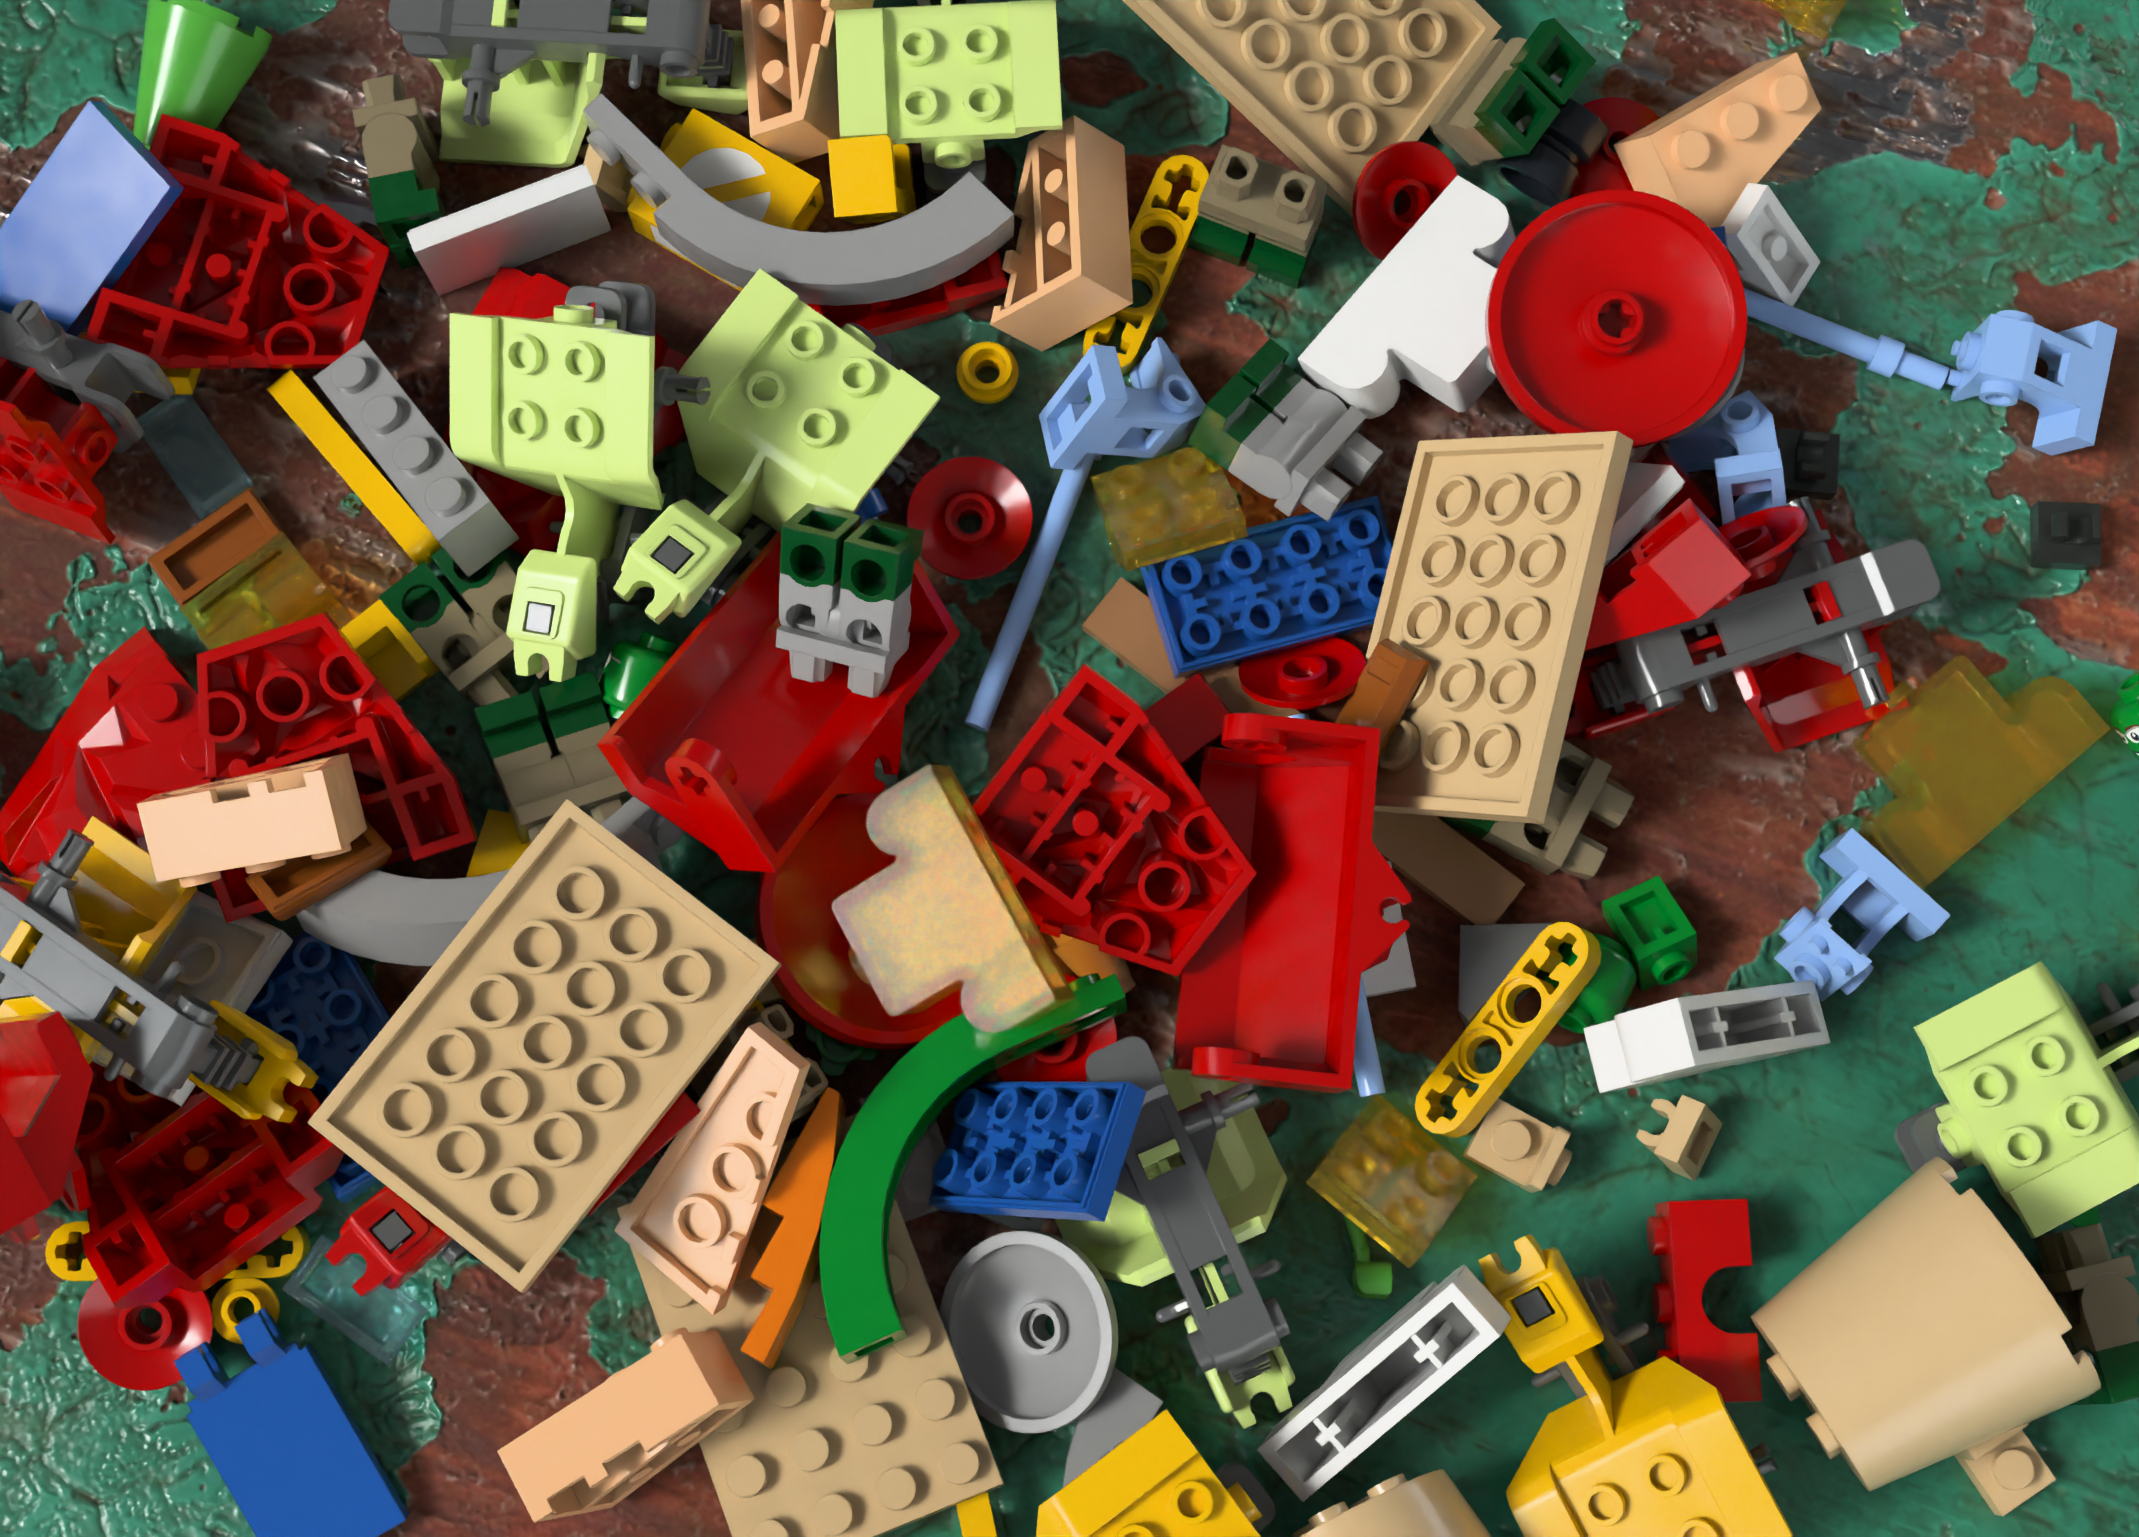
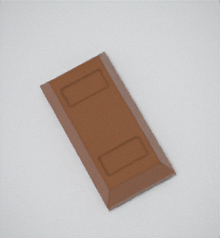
M250 486L149 557L147 562L179 606L184 610L288 536Z
M1388 638L1378 642L1358 679L1355 691L1348 697L1335 723L1381 728L1379 760L1431 662Z
M365 818L367 830L350 843L352 850L321 859H312L311 855L285 859V865L253 873L246 877L245 880L275 919L285 921L370 871L386 864L392 854V850Z

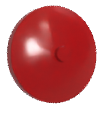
M1602 190L1575 196L1553 206L1533 220L1517 236L1498 265L1490 285L1485 311V335L1493 369L1508 397L1529 420L1550 434L1618 431L1633 440L1632 449L1656 444L1676 435L1702 417L1718 401L1737 370L1742 357L1747 331V305L1741 277L1731 255L1717 235L1701 219L1680 205L1657 195L1632 190Z
M893 792L854 793L836 798L826 807L776 873H761L754 903L756 942L759 948L782 965L771 981L779 994L798 1015L816 1029L833 1038L852 1045L872 1049L914 1047L951 1019L984 1003L995 989L1004 971L1011 944V917L1001 915L999 919L980 913L927 874L948 840L962 823L940 807L916 797Z

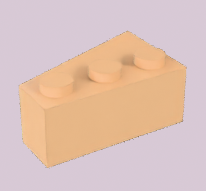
M741 0L749 127L752 139L791 164L828 153L827 140L840 139L835 11L841 9L873 8L874 0Z
M1795 52L1754 64L1614 144V148L1634 191L1645 192L1670 200L1689 210L1709 228L1721 227L1747 184H1757L1822 108L1798 53Z
M1075 115L1062 122L1063 129L1048 130L1028 143L1014 209V215L1022 219L1016 250L1005 252L1002 270L1010 274L1004 307L1001 305L994 306L990 323L991 326L1041 352L1133 304L1125 148L1123 144Z
M349 753L159 793L137 803L156 881L179 878L181 888L218 880L221 878L220 871L245 867L246 873H256L286 864L285 859L311 855L312 859H321L339 855L352 850L350 843L367 830Z
M683 1327L665 1334L650 1347L651 1353L631 1366L616 1372L595 1389L497 1451L534 1523L614 1507L755 1400L717 1330L689 1333Z

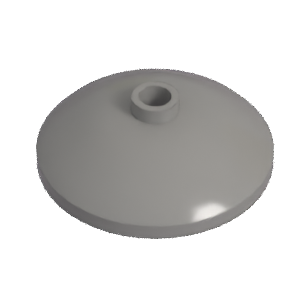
M1017 1230L992 1236L973 1247L957 1264L946 1284L939 1314L977 1413L1001 1428L1019 1433L1051 1431L1071 1424L1086 1414L1100 1399L1111 1379L1116 1363L1119 1340L1114 1303L1104 1279L1094 1264L1084 1253L1068 1241L1056 1235L1036 1230ZM1047 1316H1050L1054 1323L1055 1331L1053 1336L1048 1333L1045 1326Z

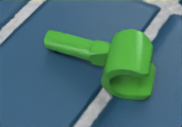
M1358 1207L1345 1209L1342 1212L1354 1260L1352 1270L1353 1290L1358 1296L1365 1299H1386L1392 1292L1391 1262H1370V1248L1368 1247Z

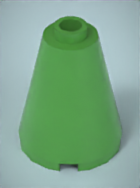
M148 0L133 134L149 150L161 114L216 130L269 50L273 36L256 26L254 33L237 27L240 20L239 17L199 0Z

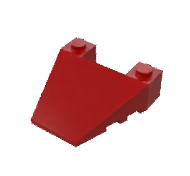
M1660 442L1655 444L1634 463L1672 465L1685 483L1682 485V489L1603 568L1584 651L1698 619L1711 608L1720 609L1733 601L1742 591L1744 581L1751 576L1740 553L1710 521L1717 512L1708 495Z

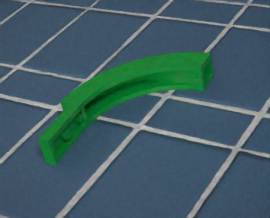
M1098 973L1078 978L1063 988L1064 996L1044 1005H1041L1039 1000L1021 1003L1003 1014L1005 1022L993 1026L984 1003L951 1019L921 1040L894 1065L875 1087L855 1117L840 1148L828 1183L821 1219L819 1247L821 1289L828 1325L838 1355L846 1364L909 1337L895 1300L890 1275V1220L902 1174L915 1147L928 1127L945 1107L984 1076L1013 1061L1127 1012L1126 996L1115 973L1103 979L1100 978Z

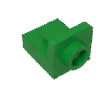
M1659 875L1601 902L1603 917L1621 945L1630 955L1637 974L1636 983L1641 991L1658 984H1673L1685 977L1697 965V933Z

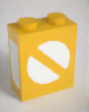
M694 108L683 124L675 123L669 129L662 141L660 150L695 184L722 204L752 219L777 227L807 231L824 204L819 179ZM632 186L627 198V205L629 206L627 210L634 230L637 233L741 292L744 289L702 268L685 257L660 236L653 214L657 209L648 204Z

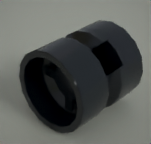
M1570 98L1564 105L1557 106L1560 109L1559 113L1529 154L1499 158L1495 165L1498 174L1510 185L1529 198L1551 208L1568 199L1581 178L1577 166L1579 164L1590 165L1610 133L1607 126L1595 114Z

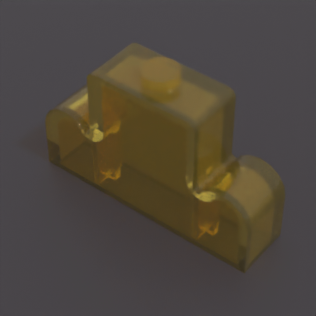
M1958 655L1937 667L1919 683L1910 675L1887 693L1891 700L1885 702L1888 709L1853 738L1854 748L1897 797L1870 811L1861 822L1859 834L1923 890L2111 728L2074 686L2065 679L2055 676L2040 677L2009 693L2003 699L1972 662L1963 655Z
M928 764L881 793L872 802L867 812L866 828L869 838L874 845L889 855H895L896 861L835 898L832 902V911L852 947L848 951L852 967L865 983H871L887 1014L890 1016L919 1013L962 988L960 1004L964 1016L972 1026L984 1032L997 1033L1028 1026L1076 998L951 767Z

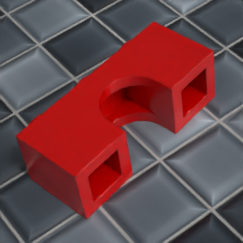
M1748 1200L1667 1201L1655 1204L1656 1216H1649L1647 1220V1243L1650 1255L1659 1256L1660 1282L1652 1284L1651 1305L1655 1322H1663L1665 1349L1657 1350L1656 1360L1666 1356L1718 1389L1723 1402L1762 1401L1757 1333H1728L1720 1330L1707 1318L1702 1305L1704 1285L1713 1273L1724 1267L1752 1266Z

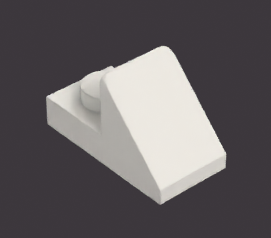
M1748 183L1721 225L1725 226L1728 252L1736 265L1744 288L1794 306L1819 266L1820 260L1768 185Z

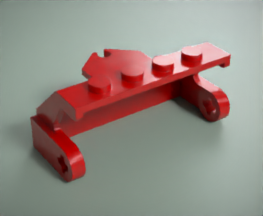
M777 532L597 743V746L628 792L718 853L729 870L773 873L778 871L837 794L884 792L886 785L876 778L874 772L875 763L879 758L884 774H898L905 705L961 635L918 559L914 562L910 594L909 648L894 664L889 685L878 697L871 698L852 693L847 687L848 665L833 662L832 673L824 681L812 683L791 676L789 650L776 647L777 629L781 626L779 620L781 532Z
M1233 713L1227 714L1223 718L1221 740L1223 746L1231 749L1204 747L1201 750L1198 789L1254 866L1257 874L1181 971L1172 1070L1191 1072V1076L1218 1081L1328 1093H1340L1351 1090L1361 973L1388 960L1393 943L1410 927L1409 921L1405 919L1397 923H1389L1382 918L1384 916L1383 909L1393 906L1398 902L1401 905H1406L1412 901V896L1372 842L1381 728L1267 714Z
M60 1011L0 1018V1235L4 1234L7 1239L15 1244L22 1241L26 1245L38 1238L41 1233L34 1215L52 1206L51 1203L58 1199L71 1212L77 1210L80 1213L92 1206L84 1166L74 1147L94 1073L82 1053L76 1035L65 1022Z

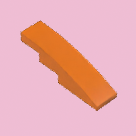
M830 1087L826 1088L761 1203L769 1214L782 1220L751 1275L760 1286L768 1289L772 1294L740 1350L748 1357L771 1370L804 1305L819 1261L822 1213L828 1183L843 1144L846 1103L838 1091Z

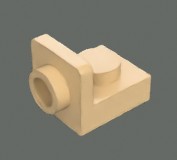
M1497 1099L1481 1119L1463 1156L1524 1190L1534 1193L1541 1191L1546 1182L1556 1186L1561 1179L1573 1153L1564 1148L1571 1132L1560 1126L1552 1128L1508 1103Z
M2028 1423L1954 1455L1994 1515H2006L2056 1480L2022 1430Z

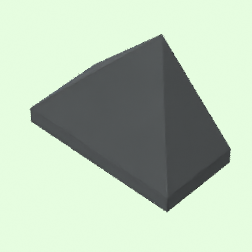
M1553 923L1460 925L1458 1010L1465 1029L1537 936ZM1563 942L1562 944H1560V946H1559V948H1558L1557 951H1559V949L1562 947V945L1564 944V942ZM1539 970L1536 973V977L1543 980L1547 972ZM1530 987L1520 992L1514 1001V1006L1533 988Z

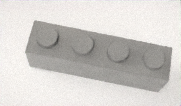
M365 340L361 341L313 377L437 541L468 577L519 539L518 535Z

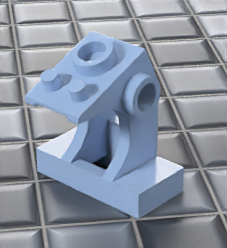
M2003 310L1996 314L1991 313L1974 332H1966L1962 341L1955 340L1953 343L1951 355L1957 356V370L1949 369L1945 384L1953 386L1950 400L1957 402L1979 396V399L1985 403L2004 407L2016 405L2018 399L2028 402L2039 411L2032 448L2050 456L2093 446L2117 328L2097 320L2056 333L2034 323V318L2031 315L2021 311ZM2037 357L2046 361L2049 366L2046 379L2034 374Z
M1156 337L1147 354L1138 365H1134L1129 371L1132 387L1125 386L1116 347L1094 344L1090 347L1039 414L1051 468L1073 470L1086 453L1154 458L1180 446L1194 430L1206 405L1181 368L1179 356L1170 351L1163 338ZM1089 394L1091 395V404L1085 400Z
M1750 390L1729 399L1723 408L1702 426L1687 434L1669 440L1670 454L1686 472L1699 470L1716 471L1722 526L1747 514L1786 504L1783 466L1780 449H1778L1773 414ZM1740 495L1735 504H1733L1732 496ZM1791 547L1783 553L1791 552Z
M1853 828L1836 837L1819 855L1823 861L1843 878L1813 912L1806 906H1803L1778 933L1787 942L1775 955L1774 959L1790 973L1795 982L1814 980L1819 1000L1822 1002L1838 989L1849 995L1868 977L1874 967L1871 965L1872 961L1867 955L1894 925L1898 926L1914 942H1917L1935 934L1950 917L1947 911ZM1838 908L1843 910L1865 930L1852 946L1831 929L1832 925L1828 922L1829 918Z

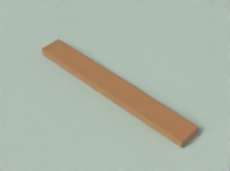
M1120 577L1082 625L1084 632L1165 694L1170 693L1195 675L1192 674L1174 679L1150 598L1122 577ZM1237 664L1201 672L1232 714L1256 713L1283 717L1301 714L1296 709L1266 705L1248 696L1241 688L1238 674L1239 666ZM1374 811L1372 842L1385 860L1391 861L1393 868L1468 925L1496 924L1525 885L1524 882L1437 816Z

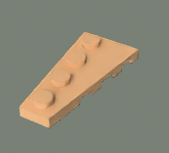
M761 1022L747 1027L697 1103L701 1112L676 1135L614 1229L619 1236L712 1315L726 1307L811 1065L809 1061Z

